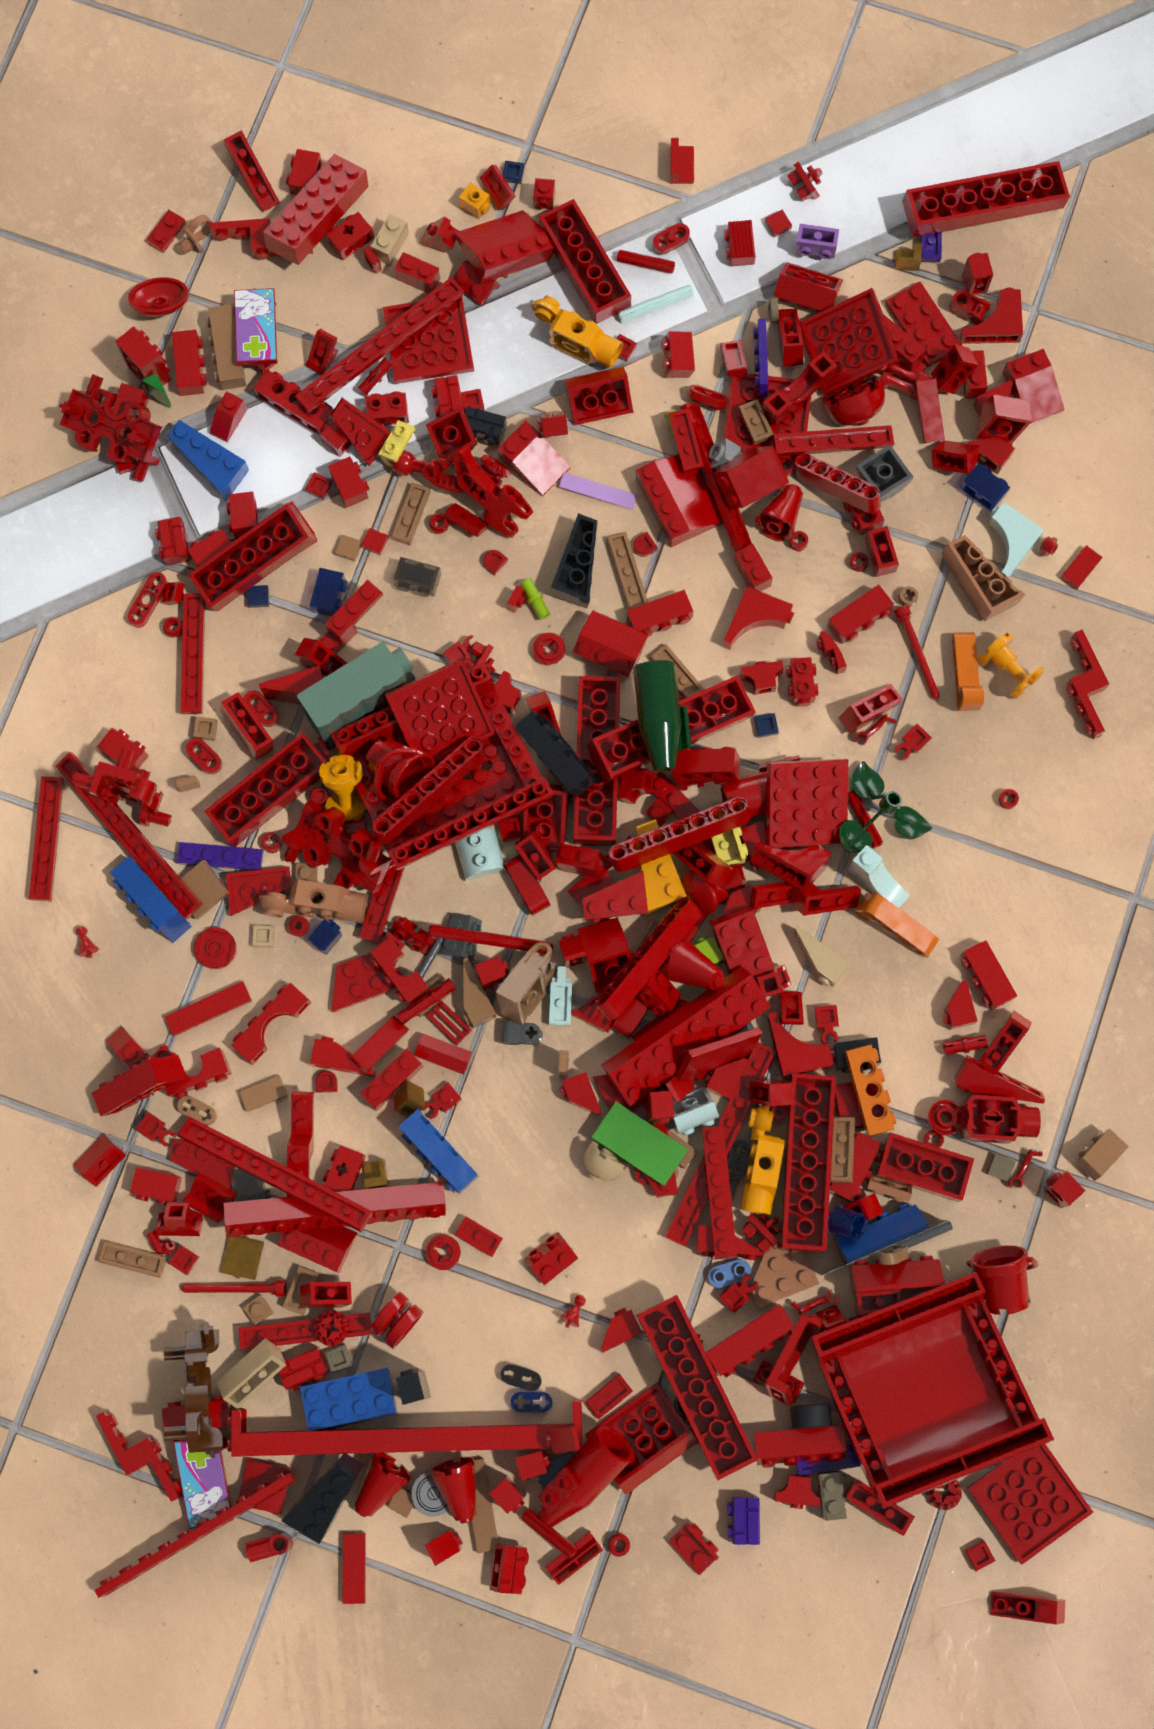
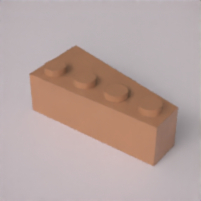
M963 535L948 543L942 555L982 619L986 621L1017 605L1025 594L1021 590H1017L1012 585V581L1007 576L1004 577L997 570L998 567L993 562L990 563L983 556L984 553L966 535Z

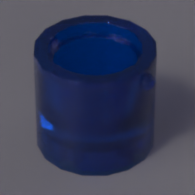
M842 1205L835 1207L828 1219V1229L832 1234L853 1241L858 1240L862 1236L866 1226V1218L863 1213L845 1208Z

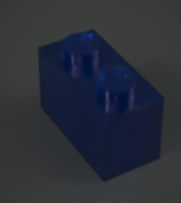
M979 463L963 480L960 487L961 490L991 512L1002 502L1011 488L1004 479L996 477L988 467L981 466Z
M319 568L309 605L313 613L332 617L342 606V592H346L348 585L344 573Z

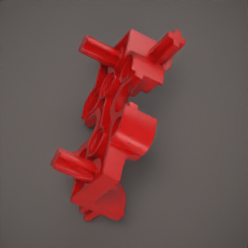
M92 374L86 392L72 389L68 402L60 403L59 407L62 408L61 413H63L59 425L75 431L77 444L91 451H98L100 437H108L110 448L106 457L124 464H131L135 459H139L132 478L143 482L149 465L159 464L160 459L153 456L152 452L160 436L162 426L150 421L151 413L147 407L127 400L124 410L120 415H114L111 407L114 405L117 394L101 389L104 378ZM138 411V412H139V415H138V417L136 418L135 415H136V412ZM96 413L98 419L96 423L92 424L90 416ZM129 427L132 433H128L127 437L129 438L126 439L123 433Z
M121 748L115 766L99 761L98 765L94 766L91 776L75 772L72 776L71 784L87 788L90 794L98 796L103 800L116 804L119 799L126 802L130 800L140 803L139 823L142 826L149 827L150 822L166 827L171 824L172 815L158 811L164 794L161 791L157 793V785L148 780L151 772L144 769H138V772L128 770L134 753L129 748Z
M313 800L305 803L298 825L294 830L284 834L281 839L288 846L284 855L285 861L294 863L299 850L303 849L302 854L305 862L312 868H316L320 865L326 866L330 861L331 855H336L342 862V869L337 874L333 882L334 885L342 886L346 889L354 885H360L372 894L379 891L387 870L394 867L390 857L381 853L382 844L380 842L376 843L374 836L361 827L351 835V839L348 838L342 828L346 816L340 809L331 807L325 810ZM324 832L329 835V839L324 836Z

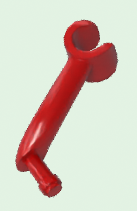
M888 714L883 715L867 732L861 731L857 733L855 742L858 737H863L865 739L863 745H865L868 738L884 725L885 721L896 724L897 720L887 717Z
M1032 1149L1027 1152L1018 1173L1008 1182L1010 1188L1013 1187V1180L1018 1181L1019 1189L1023 1186L1022 1178L1029 1167L1032 1156L1041 1157L1043 1156L1042 1151L1032 1152Z
M829 1290L825 1296L812 1300L803 1307H800L795 1301L791 1303V1306L795 1307L799 1314H803L825 1302H837L839 1295L835 1300L831 1301L828 1295L832 1290Z

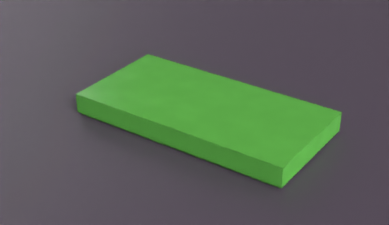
M618 1102L614 1103L592 1136V1139L662 1186L666 1185L688 1152L687 1148Z

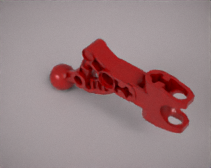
M462 445L449 457L434 458L429 462L416 460L414 455L406 450H403L397 462L391 461L393 471L400 476H408L413 472L422 473L424 478L436 487L457 493L465 491L485 508L482 513L483 519L492 528L510 538H513L519 531L517 524L511 518V513L525 520L533 514L531 506L519 491L511 485H504L501 489L477 466L467 445ZM454 463L457 476L444 474L443 471L450 468L451 464Z

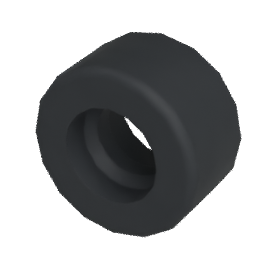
M829 1403L790 1407L793 1429L832 1425Z

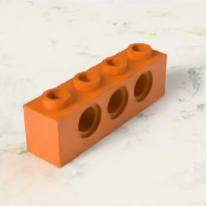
M866 1045L844 1051L866 1135L872 1136L894 1130L896 1118L894 1112H890L888 1103H891L890 1096L887 1090L884 1091L882 1082H885L882 1069L878 1070L876 1061H879V1056L876 1048H872V1045ZM864 1062L868 1063L871 1067L867 1075L862 1074L860 1071V1066ZM870 1083L876 1086V1093L873 1096H869L866 1093V1087ZM877 1104L882 1108V1114L879 1117H875L872 1114V1107Z

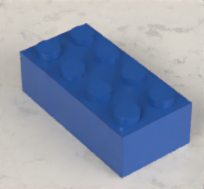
M388 1368L300 1387L308 1431H326L398 1414L391 1374Z

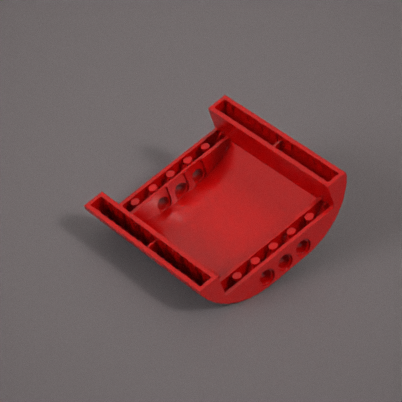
M977 1272L811 1337L823 1377L862 1471L875 1497L883 1508L1054 1441L1045 1418L1039 1419L984 1300L986 1291Z

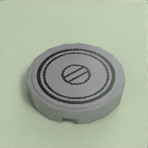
M428 1471L421 1474L412 1486L411 1500L413 1506L419 1513L426 1516L437 1517L445 1514L449 1508L434 1482L431 1472Z

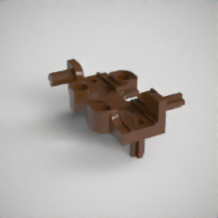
M205 1322L204 1326L200 1327V1331L185 1332V1346L164 1347V1361L185 1359L188 1387H185L186 1425L164 1427V1441L187 1439L189 1453L206 1452V1454H210L211 1458H215V1454L223 1450V1438L221 1431L212 1427V1418H209L208 1395H211L210 1367H206V1362H208V1354L216 1351L220 1342L219 1329L213 1330V1326H209V1322Z

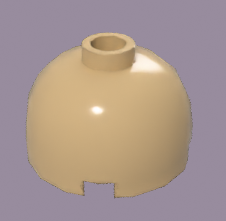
M592 1141L584 1154V1163L589 1171L588 1175L595 1181H600V1179L613 1181L628 1166L627 1161L616 1156L597 1141Z

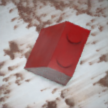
M774 446L746 449L714 472L717 483L721 487L730 509L744 508L789 483Z
M618 917L577 929L585 950L586 962L596 992L603 991L632 957Z

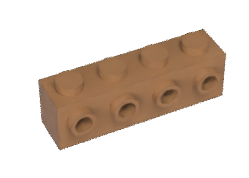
M233 305L209 307V315L206 316L208 328L212 330V334H209L210 345L214 346L215 352H212V360L214 365L217 364L218 371H214L216 383L221 384L222 390L246 386L243 365L237 366L235 311Z

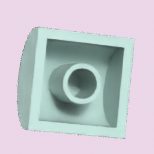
M486 828L455 843L465 881L506 871L495 829Z
M705 1086L690 1091L677 1103L673 1101L674 1118L671 1120L678 1134L689 1135L695 1131L694 1127L701 1124L703 1127H709L715 1123L714 1119L719 1118L716 1105Z

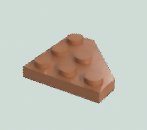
M781 1231L777 1235L773 1232L772 1235L780 1244ZM780 1247L776 1250L772 1248L763 1255L751 1283L752 1285L755 1281L758 1282L757 1289L752 1291L758 1308L819 1284L806 1252L782 1251Z

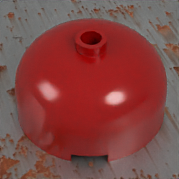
M873 377L872 381L863 379L835 391L830 397L825 395L822 401L827 415L833 422L843 426L856 424L861 426L868 423L869 419L880 412L885 402V391L880 378ZM849 390H853L855 395L851 396Z

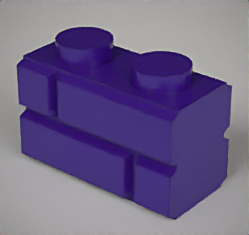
M732 1497V1502H727V1514L732 1516V1525H728V1539H732V1544L760 1545L759 1497Z

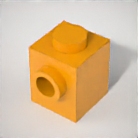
M470 182L459 196L460 207L480 219L483 214H487L490 210V195Z

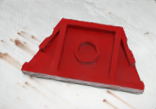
M371 953L337 965L331 1008L333 1013L397 989L394 984L390 986L383 975L386 973L382 967L377 969L370 958L373 955ZM395 968L396 973L398 975L404 976L398 969Z

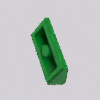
M157 374L142 380L151 398L168 408L171 407L170 400Z

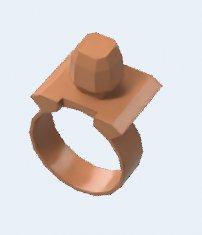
M199 215L183 229L187 239L184 238L180 242L179 248L184 253H189L195 246L202 253L204 249L200 246L199 241L210 233V222L212 221L206 215ZM205 223L204 227H203L200 231H198L197 233L193 234L194 231H195L201 224Z

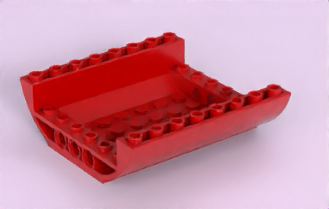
M484 662L468 669V672L496 734L482 740L484 756L482 761L470 771L473 774L470 779L465 780L462 778L390 843L384 844L396 870H400L554 797V793L546 778H542L518 731L515 729L495 690L493 679ZM390 706L331 733L340 755L352 756L354 761L361 763L363 776L355 787L372 822L393 804L386 803L377 795L376 789L373 786L374 776L365 769V765L369 767V761L366 760V756L376 741L379 739L383 742L388 740L385 737H391L409 747ZM442 759V760L436 762V763H435V767H436L441 761H443L444 759ZM484 764L492 765L491 769L487 771L481 769ZM382 784L381 792L386 797L395 799L389 792V789Z

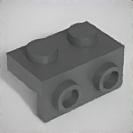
M450 913L447 927L481 932L482 921L471 915ZM444 939L441 954L449 957L468 958L469 961H473L477 951V943Z

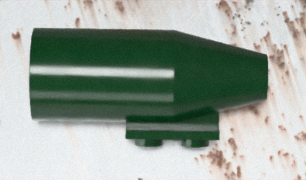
M654 660L639 663L633 667L639 731L654 771H672L676 768L678 753L691 748L687 706L680 707L675 662Z

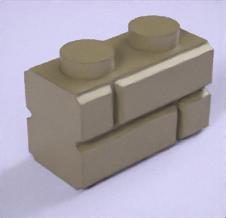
M841 1472L817 1473L822 1519L824 1521L846 1519L847 1514L846 1508H844L845 1498Z

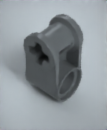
M514 1021L502 1022L501 1044L537 1045L543 1038V1032L534 1023L520 1025ZM532 1029L537 1033V1035H533V1039L527 1035L532 1032Z

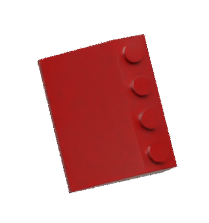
M524 210L454 233V237L481 284L550 261L555 249L546 230Z
M679 455L656 460L636 469V480L671 547L724 524L715 498L700 469L683 473Z
M657 1383L584 1434L589 1439L599 1427L607 1426L617 1431L628 1442L633 1452V1459L614 1479L625 1495L698 1443Z

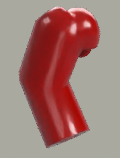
M155 1230L146 1234L154 1252L169 1255L175 1251V1243L172 1240H161L156 1235Z

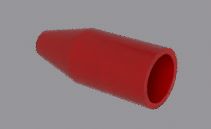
M799 755L789 756L773 762L800 761ZM771 761L758 765L759 773L740 777L737 781L720 784L723 803L741 797L746 799L751 818L766 815L767 763H771Z
M601 1426L561 1468L555 1478L537 1496L542 1503L538 1510V1515L546 1525L554 1527L588 1507L631 1462L633 1452L625 1438L614 1429Z

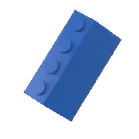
M909 1203L897 1207L898 1212L890 1215L889 1211L877 1216L878 1221L870 1224L869 1220L857 1225L858 1229L853 1232L846 1229L837 1233L838 1238L834 1242L844 1264L930 1228L916 1204L911 1207Z

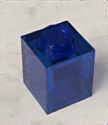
M324 919L308 937V940L327 955L343 936L339 931L341 927L332 920L327 922Z

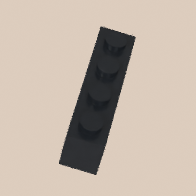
M418 1368L400 1372L401 1377L396 1378L402 1405L431 1397L425 1371L419 1372Z

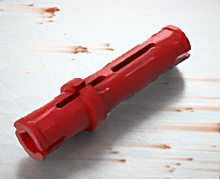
M448 978L435 988H430L429 992L396 1013V1016L404 1025L436 1002L440 1003L442 998L456 990L455 985Z

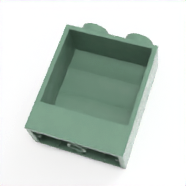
M384 641L296 696L308 721L318 736L322 737L329 750L336 747L331 736L332 732L390 706L384 694L416 680L411 671L413 667L403 650L399 647L390 652Z

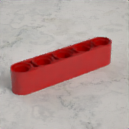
M800 454L795 458L796 476L799 480L867 513H874L880 509V490L878 487L809 454Z

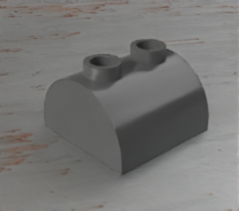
M890 444L856 465V470L864 481L879 488L880 502L899 493L913 479V475Z

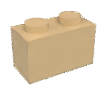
M392 214L388 215L371 245V249L380 261L391 266L409 234L407 221Z

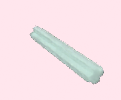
M687 285L618 312L619 319L624 323L692 297L694 295L691 285Z

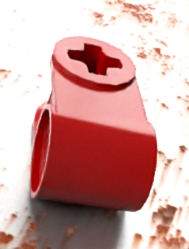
M965 290L955 292L949 305L953 314L968 320L974 325L983 322L984 314L991 307L990 303L986 300L978 298ZM956 301H962L964 305H960Z

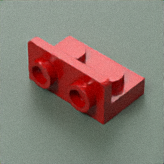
M687 1522L668 1541L700 1575L719 1558L717 1555L719 1549L711 1540L706 1542L701 1537L703 1532L695 1523L691 1526Z

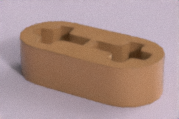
M183 1096L178 1101L177 1107L179 1112L187 1117H192L207 1126L212 1125L217 1119L215 1109L191 1096ZM191 1100V1105L196 1107L195 1111L190 1109L184 1111L183 1103H188ZM210 1110L211 1119L203 1121L204 1117L198 1114L199 1111L207 1112Z
M892 1245L878 1252L879 1263L882 1265L898 1264L909 1258L907 1245Z

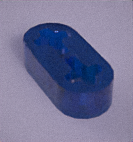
M517 1392L510 1401L512 1408L517 1412L538 1413L547 1412L553 1403L551 1396L546 1392ZM519 1395H522L524 1400H530V1404H524L520 1409L518 1404H514V1400L518 1399ZM541 1396H545V1400H549V1404L545 1405V1409H541L539 1404H533V1400H540Z

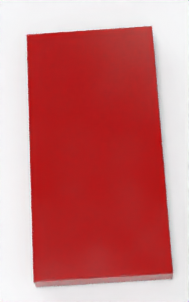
M754 1028L689 1050L676 1073L677 1079L682 1081L734 1061L749 1058L763 1034L761 1029Z

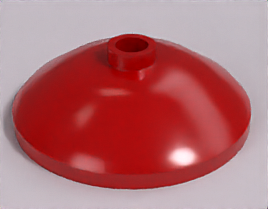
M168 277L152 278L133 287L129 292L128 301L134 311L145 316L159 317L172 314L182 308L188 300L189 292L187 286L180 280Z

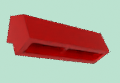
M422 1034L414 1056L464 1075L470 1063L472 1052Z
M590 1531L573 1544L577 1547V1553L572 1559L561 1553L545 1566L558 1585L603 1551Z

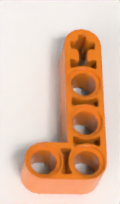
M953 633L952 650L958 711L980 710L984 704L983 686L979 685L975 633Z
M866 893L855 909V913L867 921L876 922L923 957L928 958L939 941L935 934L877 893Z

